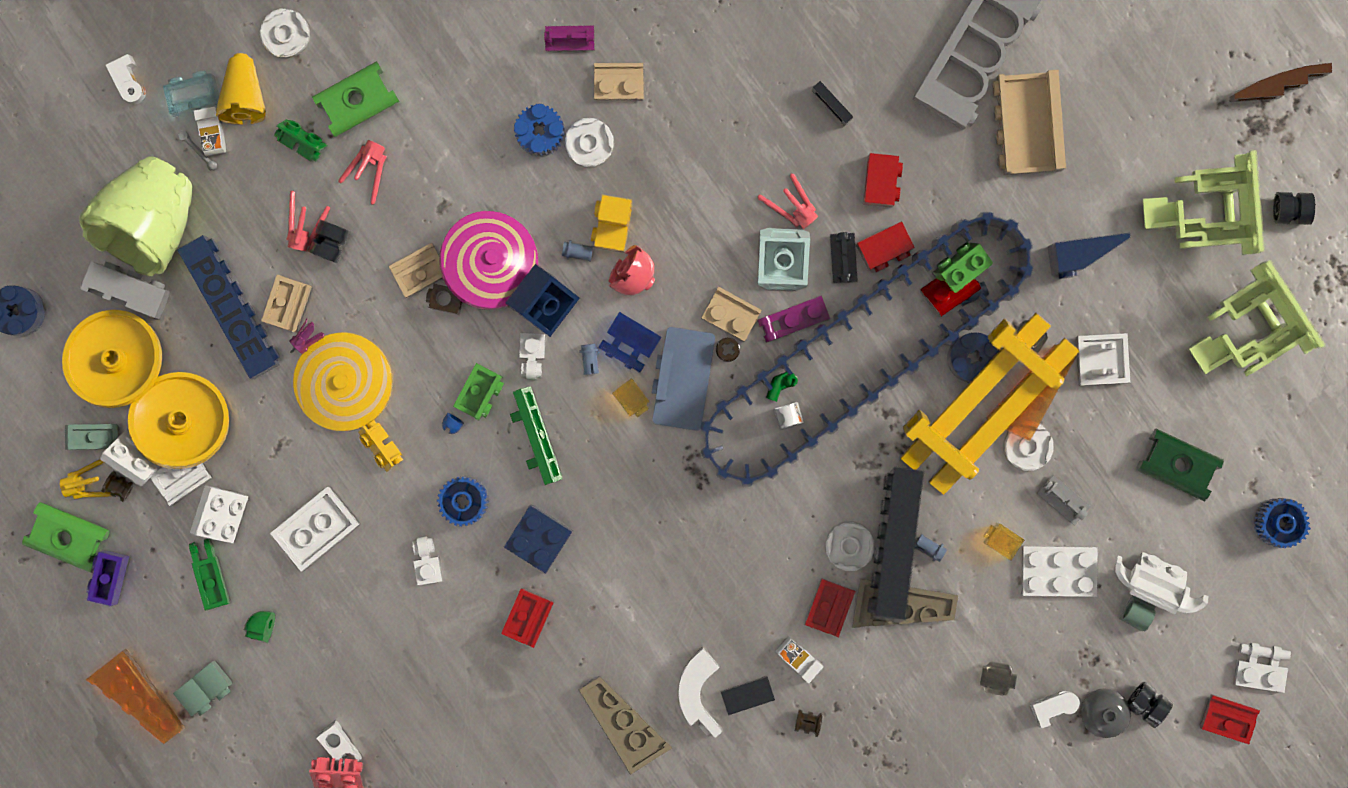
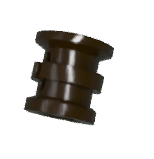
M732 338L721 339L716 346V354L724 362L734 361L740 353L738 342ZM723 344H733L732 350L735 353L733 355H723L724 349L721 346Z
M113 470L106 479L101 492L109 491L111 496H118L120 501L125 502L135 483L126 482V478L122 476L120 478L117 477L116 471Z
M799 709L794 731L803 730L805 734L813 732L815 737H818L823 713H819L816 716L813 715V712L808 711L807 714Z

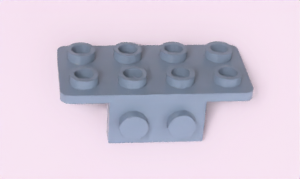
M675 327L667 329L663 355H657L655 369L660 370L659 379H654L652 394H656L653 422L655 424L695 431L700 430L714 350V334Z

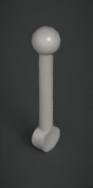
M180 131L178 134L179 139L188 143L207 163L209 170H215L217 167L216 162L211 161L190 140L189 134L186 131Z

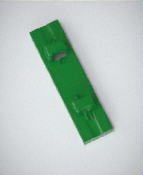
M531 386L513 391L519 411L510 414L512 423L523 420L535 455L534 458L526 460L528 469L539 467L545 485L562 480L563 478Z

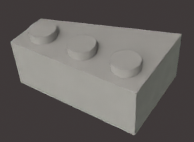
M107 261L104 265L90 262L80 290L93 293L157 319L161 318L171 293L164 289L165 284L151 279L150 283L141 280L143 275L130 270L127 274L119 272L120 266Z

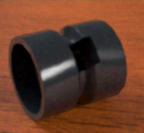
M1276 192L1273 202V219L1275 224H1290L1292 220L1297 225H1311L1315 217V197L1313 193H1297L1294 196L1292 192Z
M320 220L315 231L317 238L312 239L307 252L338 263L342 253L340 246L346 243L350 231Z
M1142 682L1127 700L1130 711L1135 715L1141 714L1142 720L1152 728L1158 727L1173 707V702L1162 694L1156 695V689L1146 682Z

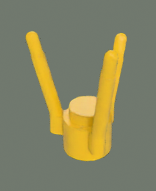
M99 459L77 471L68 473V477L60 479V489L65 498L73 496L74 500L84 497H113L110 495L111 492H82L85 490V485L99 481V477L83 480L79 475L105 462Z

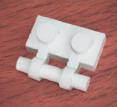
M1251 642L1250 645L1241 643L1239 653L1248 654L1247 661L1237 660L1233 684L1285 693L1288 668L1280 667L1279 661L1280 659L1289 661L1291 651L1282 650L1278 646L1268 648L1262 647L1258 643ZM1258 656L1270 658L1269 665L1257 663Z

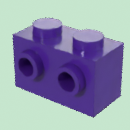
M106 550L98 552L92 565V569H94L93 576L87 585V601L108 606L118 604L129 556Z

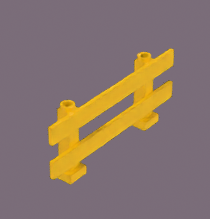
M1035 313L1014 334L1016 330L1004 318L987 336L996 348L1004 347L936 420L929 425L930 421L921 410H918L902 427L905 434L914 441L917 437L918 439L900 457L901 460L913 470H917L933 452L937 453L947 463L933 476L929 483L943 495L962 475L966 479H973L979 471V468L974 464L976 460L1047 385L1056 390L1063 384L1064 378L1059 373L1078 354L1079 350L1064 337L1045 359H1042L1031 347L1051 325ZM1020 360L1032 372L958 450L946 438Z

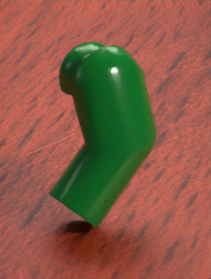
M787 372L774 376L770 384L773 389L768 390L766 398L777 402L781 390L796 386L798 377L794 373L789 376Z

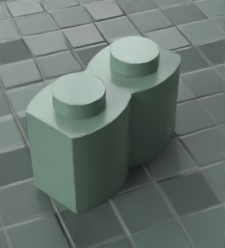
M213 661L173 694L191 717L197 713L199 716H202L212 707L209 704L216 697L220 701L231 692L229 687L233 682L216 661Z

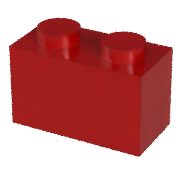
M869 153L863 205L893 207L895 202H899L901 188L896 187L897 177H902L903 163L899 162V156Z
M902 221L856 244L868 271L875 269L876 272L889 267L888 261L897 258L899 262L911 256L910 251L915 248Z

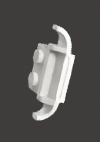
M1142 552L1138 558V563L1135 564L1132 570H1129L1123 566L1122 557L1117 556L1116 574L1119 580L1130 588L1131 595L1173 614H1176L1177 611L1193 613L1203 609L1208 604V596L1206 595L1200 598L1189 597L1190 588L1186 586L1187 572L1179 566L1168 564L1157 556Z

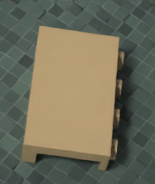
M1059 70L1007 76L999 74L996 77V81H993V95L998 97V105H995L994 109L995 119L1000 122V130H997L996 138L997 144L1001 145L1002 154L998 155L999 169H1003L1004 175L1053 172L1066 169Z

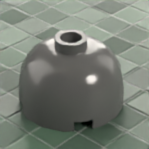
M1102 688L1089 693L1085 697L1081 705L1080 716L1085 728L1097 737L1112 738L1123 733L1128 727L1131 711L1124 696L1115 690Z

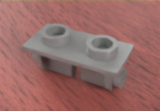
M1054 475L1037 493L1074 526L1088 514L1087 511L1090 506Z

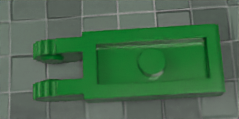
M210 538L204 539V548L208 559L201 561L198 546L195 542L189 543L193 561L191 564L205 611L230 604L217 556H215Z

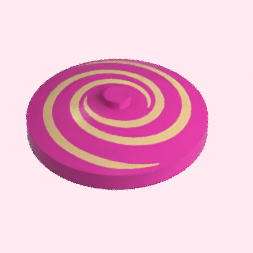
M495 211L475 212L456 222L446 234L439 254L441 274L449 290L462 302L485 310L507 307L506 301L535 264L538 265L537 248L527 229L514 218Z

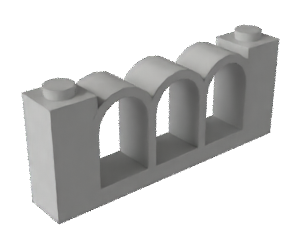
M971 0L914 96L913 101L962 130L967 125L971 127L978 116V113L975 112L978 105L975 103L985 95L988 88L987 76L995 73L1004 63L1006 58L1005 47L1012 44L1020 36L1024 25L1029 20L1034 21L1041 10L1038 7L1041 0H984L1013 19L1015 32L1009 38L997 37L973 23L971 20L983 0ZM965 30L988 42L996 49L998 53L996 65L984 68L954 51ZM948 59L973 73L979 79L980 91L978 95L964 97L936 81Z

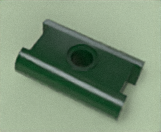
M1155 428L1149 438L1153 441L1146 460L1139 461L1137 471L1205 502L1212 492L1207 489L1215 470L1222 469L1224 459ZM1178 458L1182 459L1185 463V469L1182 472L1177 470L1175 466Z

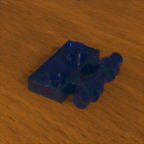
M619 312L607 331L609 335L615 338L614 341L610 344L602 340L598 348L606 352L605 355L612 359L614 357L625 364L624 367L629 370L634 369L641 373L645 364L637 360L639 355L643 354L650 358L662 337ZM621 342L634 349L631 355L618 349Z

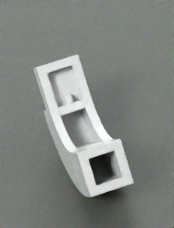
M702 647L690 658L683 669L679 682V701L682 712L689 724L692 726L699 719L701 723L698 726L707 736L712 734L716 738L722 732V728L703 707L700 700V691L706 679L719 669V665Z

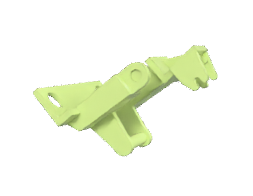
M1256 150L1246 154L1234 155L1235 167L1195 170L1192 172V176L1174 178L1175 183L1194 182L1195 194L1211 192L1223 194L1225 222L1206 223L1205 218L1184 220L1183 200L1168 203L1167 197L1142 199L1145 229L1154 230L1176 227L1177 239L1199 237V241L1196 242L1186 241L1180 243V249L1241 244L1242 255L1263 252L1264 244ZM1238 192L1240 221H1235L1233 193Z
M1270 260L1262 262L1250 271L1256 280L1221 301L1222 307L1210 314L1208 319L1212 321L1227 312L1232 320H1237L1258 307L1272 329L1270 331L1271 334L1259 342L1252 339L1237 349L1227 334H1222L1214 340L1210 336L1202 338L1197 343L1191 345L1189 351L1204 374L1230 359L1233 360L1237 368H1243L1254 360L1259 359V362L1249 366L1244 371L1245 376H1249L1299 345L1304 354L1315 348L1325 346ZM1268 299L1272 301L1285 323H1279L1266 303Z

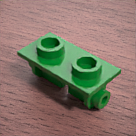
M286 119L276 126L278 129L274 136L277 138V141L291 150L298 143L299 147L296 153L309 161L317 162L321 156L319 152L327 147V144L322 142L318 135L306 132L301 129L300 124L293 120Z

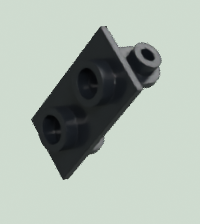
M840 232L838 234H830L833 283L858 282L855 233Z

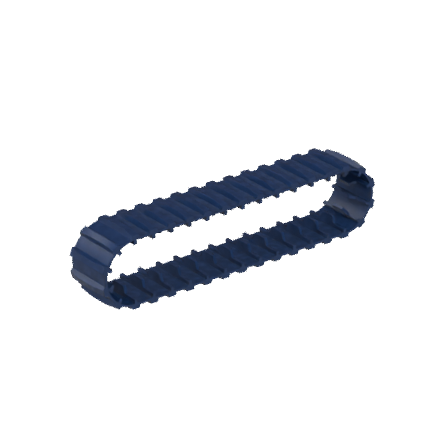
M981 212L976 219L971 221L960 219L952 225L951 235L940 234L932 240L931 250L920 249L912 255L913 263L911 265L900 264L892 271L893 278L891 280L880 279L873 285V293L871 295L860 294L853 300L854 307L847 312L844 309H840L833 315L834 322L827 327L824 324H820L814 329L815 337L808 342L800 339L794 344L795 352L788 357L783 354L774 359L775 367L770 371L766 372L760 369L754 374L756 380L748 387L740 384L735 388L736 396L728 402L721 399L715 403L717 411L713 414L710 421L702 422L700 429L705 432L706 447L701 450L702 457L710 458L717 467L716 476L721 480L726 479L728 476L741 480L743 487H751L754 480L766 476L774 479L778 476L777 469L786 462L794 464L798 461L797 454L804 448H815L819 443L817 438L825 432L828 434L835 433L839 428L837 423L845 417L850 420L855 418L859 414L858 408L864 403L869 405L875 403L879 399L878 393L884 388L889 390L895 388L899 384L898 378L904 373L907 375L915 373L919 369L918 363L921 360H932L939 354L938 348L941 345H952L959 339L958 333L961 330L969 331L979 324L978 318L981 315L989 316L999 309V302L1001 300L1009 301L1015 298L1020 292L1018 287L1024 279L1031 277L1033 266L1030 265V250L1033 246L1031 240L1025 239L1017 228L1018 223L1011 218L1006 221L994 217L992 212ZM978 225V229H981V236H986L989 225L1001 230L996 239L1000 242L1005 235L1012 240L1015 248L1006 252L1007 255L1018 253L1019 267L1012 265L1007 267L1008 271L1017 275L1012 285H1008L1003 279L997 281L1001 287L1000 292L1002 295L994 301L988 300L983 293L977 296L983 309L974 316L968 315L963 308L957 311L962 317L960 319L963 323L962 325L951 331L943 323L940 324L938 328L942 332V340L931 346L923 338L920 339L918 342L922 346L921 350L924 352L922 355L911 361L903 353L900 354L898 357L903 362L904 368L891 377L883 368L880 369L879 373L884 381L882 385L871 392L863 383L860 384L859 387L865 397L852 407L843 398L840 399L839 402L845 412L832 422L823 413L819 416L826 427L812 437L803 428L799 431L804 436L803 438L806 442L794 451L790 452L783 443L780 444L786 457L773 467H770L762 458L760 461L767 470L766 472L750 477L749 464H745L744 477H739L727 473L734 461L731 458L723 469L715 462L711 453L722 450L723 446L709 449L708 436L709 430L723 433L722 429L711 426L714 418L721 410L731 420L733 417L728 412L726 406L740 395L749 406L753 404L746 391L760 380L769 391L773 389L766 376L776 368L781 366L789 376L793 374L786 361L799 351L809 361L813 359L806 346L819 336L828 346L833 344L826 331L836 323L840 322L848 331L853 329L846 316L859 307L868 316L873 314L868 307L867 300L876 293H879L881 296L883 295L887 301L893 299L888 292L887 285L896 278H899L900 281L903 280L907 286H910L912 282L908 277L907 270L916 263L919 266H923L927 272L930 271L932 267L928 263L929 258L927 255L936 248L939 251H943L947 257L950 256L952 252L948 248L949 243L947 240L956 233L968 242L972 239L968 233L970 230L969 226Z

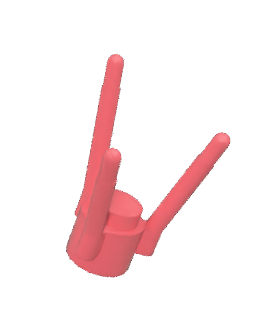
M367 140L365 146L362 145L359 153L338 180L339 183H342L360 159L363 161L354 176L355 180L359 179L367 163L375 165L378 162L370 201L372 205L376 201L383 164L387 158L383 155L385 148L373 141Z
M790 174V178L804 203L801 205L788 189H784L783 192L797 208L793 212L795 217L764 196L758 195L759 200L791 221L795 227L800 225L805 229L818 217L814 212L816 208L810 203L794 174Z
M291 191L288 235L286 239L289 242L287 247L307 252L312 239L317 235L315 231L319 221L326 219L330 207H325L310 237H308L309 232L302 230L306 213L305 206L301 208L297 229L294 228L295 192Z

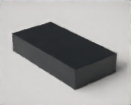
M821 81L812 88V92L844 126L853 119L852 114Z
M767 676L721 691L728 715L775 700Z

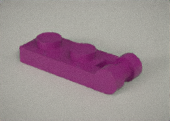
M819 296L757 321L759 326L763 327L765 332L763 337L765 342L768 343L830 319L822 296ZM778 320L781 330L774 331L772 322Z

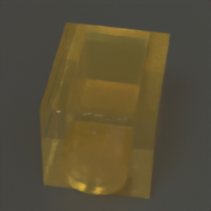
M632 378L612 393L630 417L635 414L638 418L649 409L647 404L650 401Z
M996 523L995 526L991 524L983 536L986 538L984 544L1008 560L1013 559L1025 541L1000 523Z

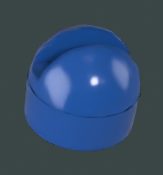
M447 413L442 421V428L445 431L448 427L450 429L448 434H455L464 423L457 416Z

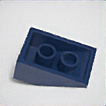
M1130 233L1053 243L1048 246L1051 275H1058L1059 279L1078 276V271L1085 269L1128 240Z

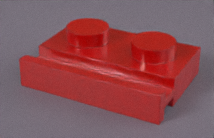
M935 278L922 287L920 291L942 317L982 288L974 278L955 293L945 281Z
M821 578L804 625L839 638L856 591Z
M521 588L501 634L534 648L554 602Z
M1211 694L1200 728L1249 745L1260 710Z

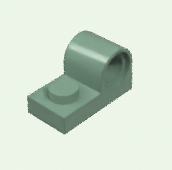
M117 424L65 425V450L107 449L118 438Z
M1132 595L1119 619L1145 632L1155 617L1156 611L1154 609L1156 606Z

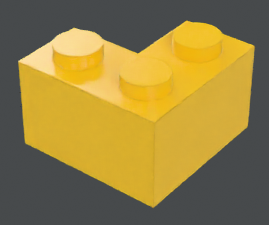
M602 195L601 201L596 200L594 215L598 217L599 222L598 227H593L591 241L595 242V248L624 253L632 200Z

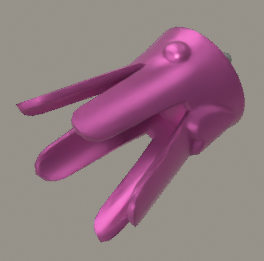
M306 318L297 335L289 340L294 347L290 353L298 350L303 354L308 350L309 346L324 338V333L320 332L307 340L314 331V323L310 322L302 331L307 323Z

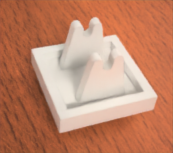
M1127 333L1077 336L1079 386L1130 383Z
M129 428L103 452L100 460L111 466L112 469L119 471L141 487L161 467L147 460L137 450L130 436Z
M205 485L190 533L234 543L248 496Z

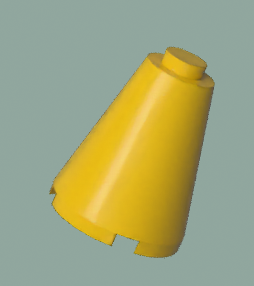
M237 53L228 60L216 107V116L222 122L243 125V120H251V124H255L266 118V110L254 61L247 54Z

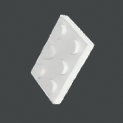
M328 486L270 534L302 572L360 524Z
M1022 546V596L1097 597L1098 547Z

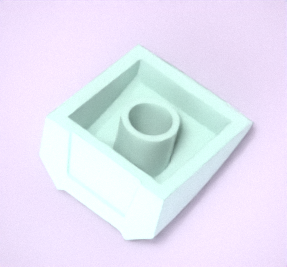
M777 228L760 230L759 286L767 290L797 291L807 287L810 233L808 231Z

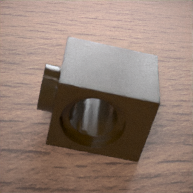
M433 284V289H428L426 302L429 303L428 308L460 315L462 301L447 286ZM443 292H448L451 296L449 304L445 306L440 305L438 302L439 295Z

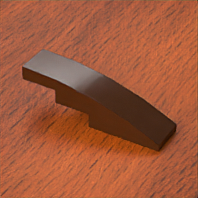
M1332 63L1309 65L1275 74L1230 96L1229 102L1279 99L1284 96V89L1302 88L1308 85V77H1321L1331 74Z

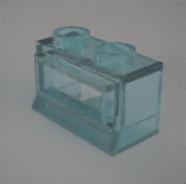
M206 71L195 72L192 74V78L183 80L182 77L169 79L168 84L163 86L169 114L173 117L179 116L178 112L200 110L201 106L212 103L217 106L219 92L215 77L211 73L207 74Z

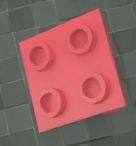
M317 757V760L312 759L309 772L314 788H364L360 776L363 763L358 762V759H345L344 771H342L343 758L339 759L338 771H335V758H332L330 771V758Z

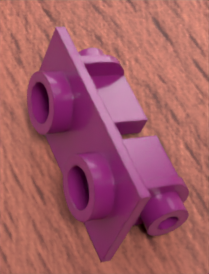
M545 26V51L594 50V26Z

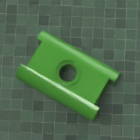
M377 61L312 96L318 108L323 106L332 124L328 125L334 137L399 102L394 91L388 92L379 75L383 71ZM353 94L362 95V100L360 103L352 105L350 104L351 96Z
M39 502L33 512L38 516L31 534L23 537L22 545L92 573L94 571L92 565L101 541L108 539L109 530ZM63 531L70 535L69 544L62 540Z

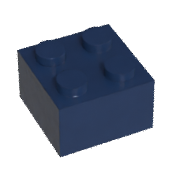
M535 264L506 301V304L551 337L580 297Z
M530 505L504 548L546 574L573 530L534 505Z

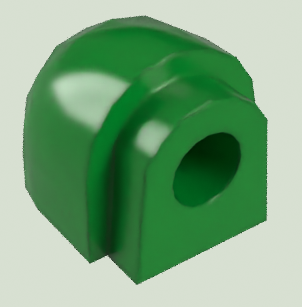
M259 611L252 614L244 627L246 631L245 637L268 643L275 623V613Z

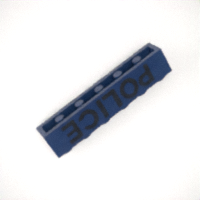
M202 235L177 249L248 377L256 379L279 366L280 364L277 359L280 356L273 345L269 347L265 340L268 337L265 329L261 324H256L253 318L256 314L250 303L245 304L241 295L244 293L237 281L233 282L230 278L229 273H231L229 265L225 260L221 261L216 252L220 250L214 239H208V237Z

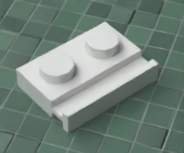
M201 463L186 469L162 467L150 478L162 496L165 497L168 505L172 506L212 477Z

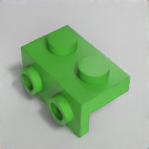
M968 242L962 244L956 249L957 254L951 258L947 257L937 264L938 268L933 272L935 277L940 281H945L953 292H958L993 264V261L981 244Z
M476 363L453 407L477 420H480L482 416L486 418L493 406L489 403L493 394L498 396L504 385L501 382L502 376Z

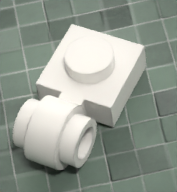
M520 333L519 358H528L527 362L521 365V377L526 378V380H536L542 376V363H537L536 359H545V334Z
M425 536L412 541L414 555H419L422 558L413 561L417 585L443 581L439 556L430 558V554L435 552L433 538Z

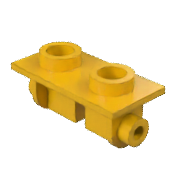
M373 420L360 429L358 433L361 443L364 447L370 448L375 455L374 460L380 468H384L388 472L394 465L399 464L403 460L401 458L402 453L393 441L386 445L382 443L389 436L380 423H376Z

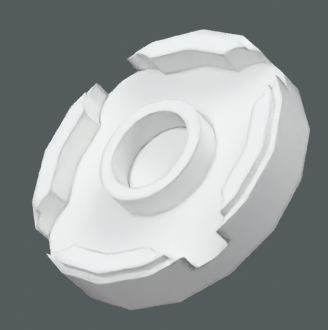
M281 8L272 11L262 22L260 38L263 46L269 53L278 58H291L297 56L306 48L309 42L310 31L307 22L299 13Z
M583 118L575 122L565 137V149L569 157L576 164L583 167H596L603 164L611 156L614 147L613 135L609 127L595 118Z
M1022 422L1015 425L1007 433L1004 440V453L1007 460L1014 467L1024 471L1037 470L1050 460L1053 453V439L1044 426L1035 422Z
M844 522L835 526L828 534L825 542L826 554L829 560L837 568L845 571H857L865 567L871 561L875 551L874 539L871 533L863 525L855 522Z

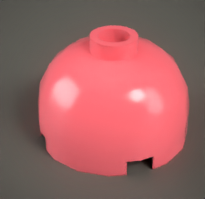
M633 245L624 252L628 256L623 261L621 259L617 261L608 280L611 283L609 287L623 295L630 296L639 294L644 289L649 290L655 281L653 277L655 271L654 262L650 255L637 245Z

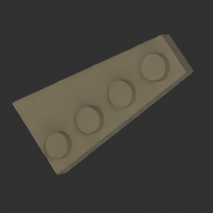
M860 578L852 628L955 619L958 595L913 587L909 588L905 621L896 623L871 619V613H867L869 598L874 595V588H870L871 580Z
M601 677L578 689L629 774H633L672 749Z

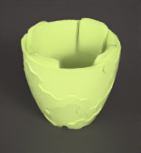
M149 156L140 160L137 164L106 184L80 214L79 223L83 229V237L96 250L101 252L107 251L112 256L132 266L139 274L153 276L155 273L162 274L179 246L187 223L188 210L192 198V184L183 173H179L177 176L174 173L175 168L156 157Z

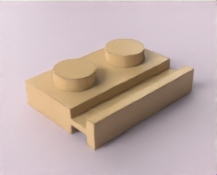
M594 63V100H644L643 63Z
M433 243L388 266L405 298L443 279L439 265V254Z
M276 275L261 321L297 333L312 286Z
M718 287L702 319L745 342L762 310Z

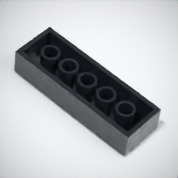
M894 467L889 473L887 472V476H884L883 490H887L884 500H881L880 514L884 515L883 522L878 524L877 539L881 540L880 547L875 549L873 563L877 564V572L875 571L871 576L870 588H874V595L869 598L867 613H871V619L896 623L906 620L924 471Z

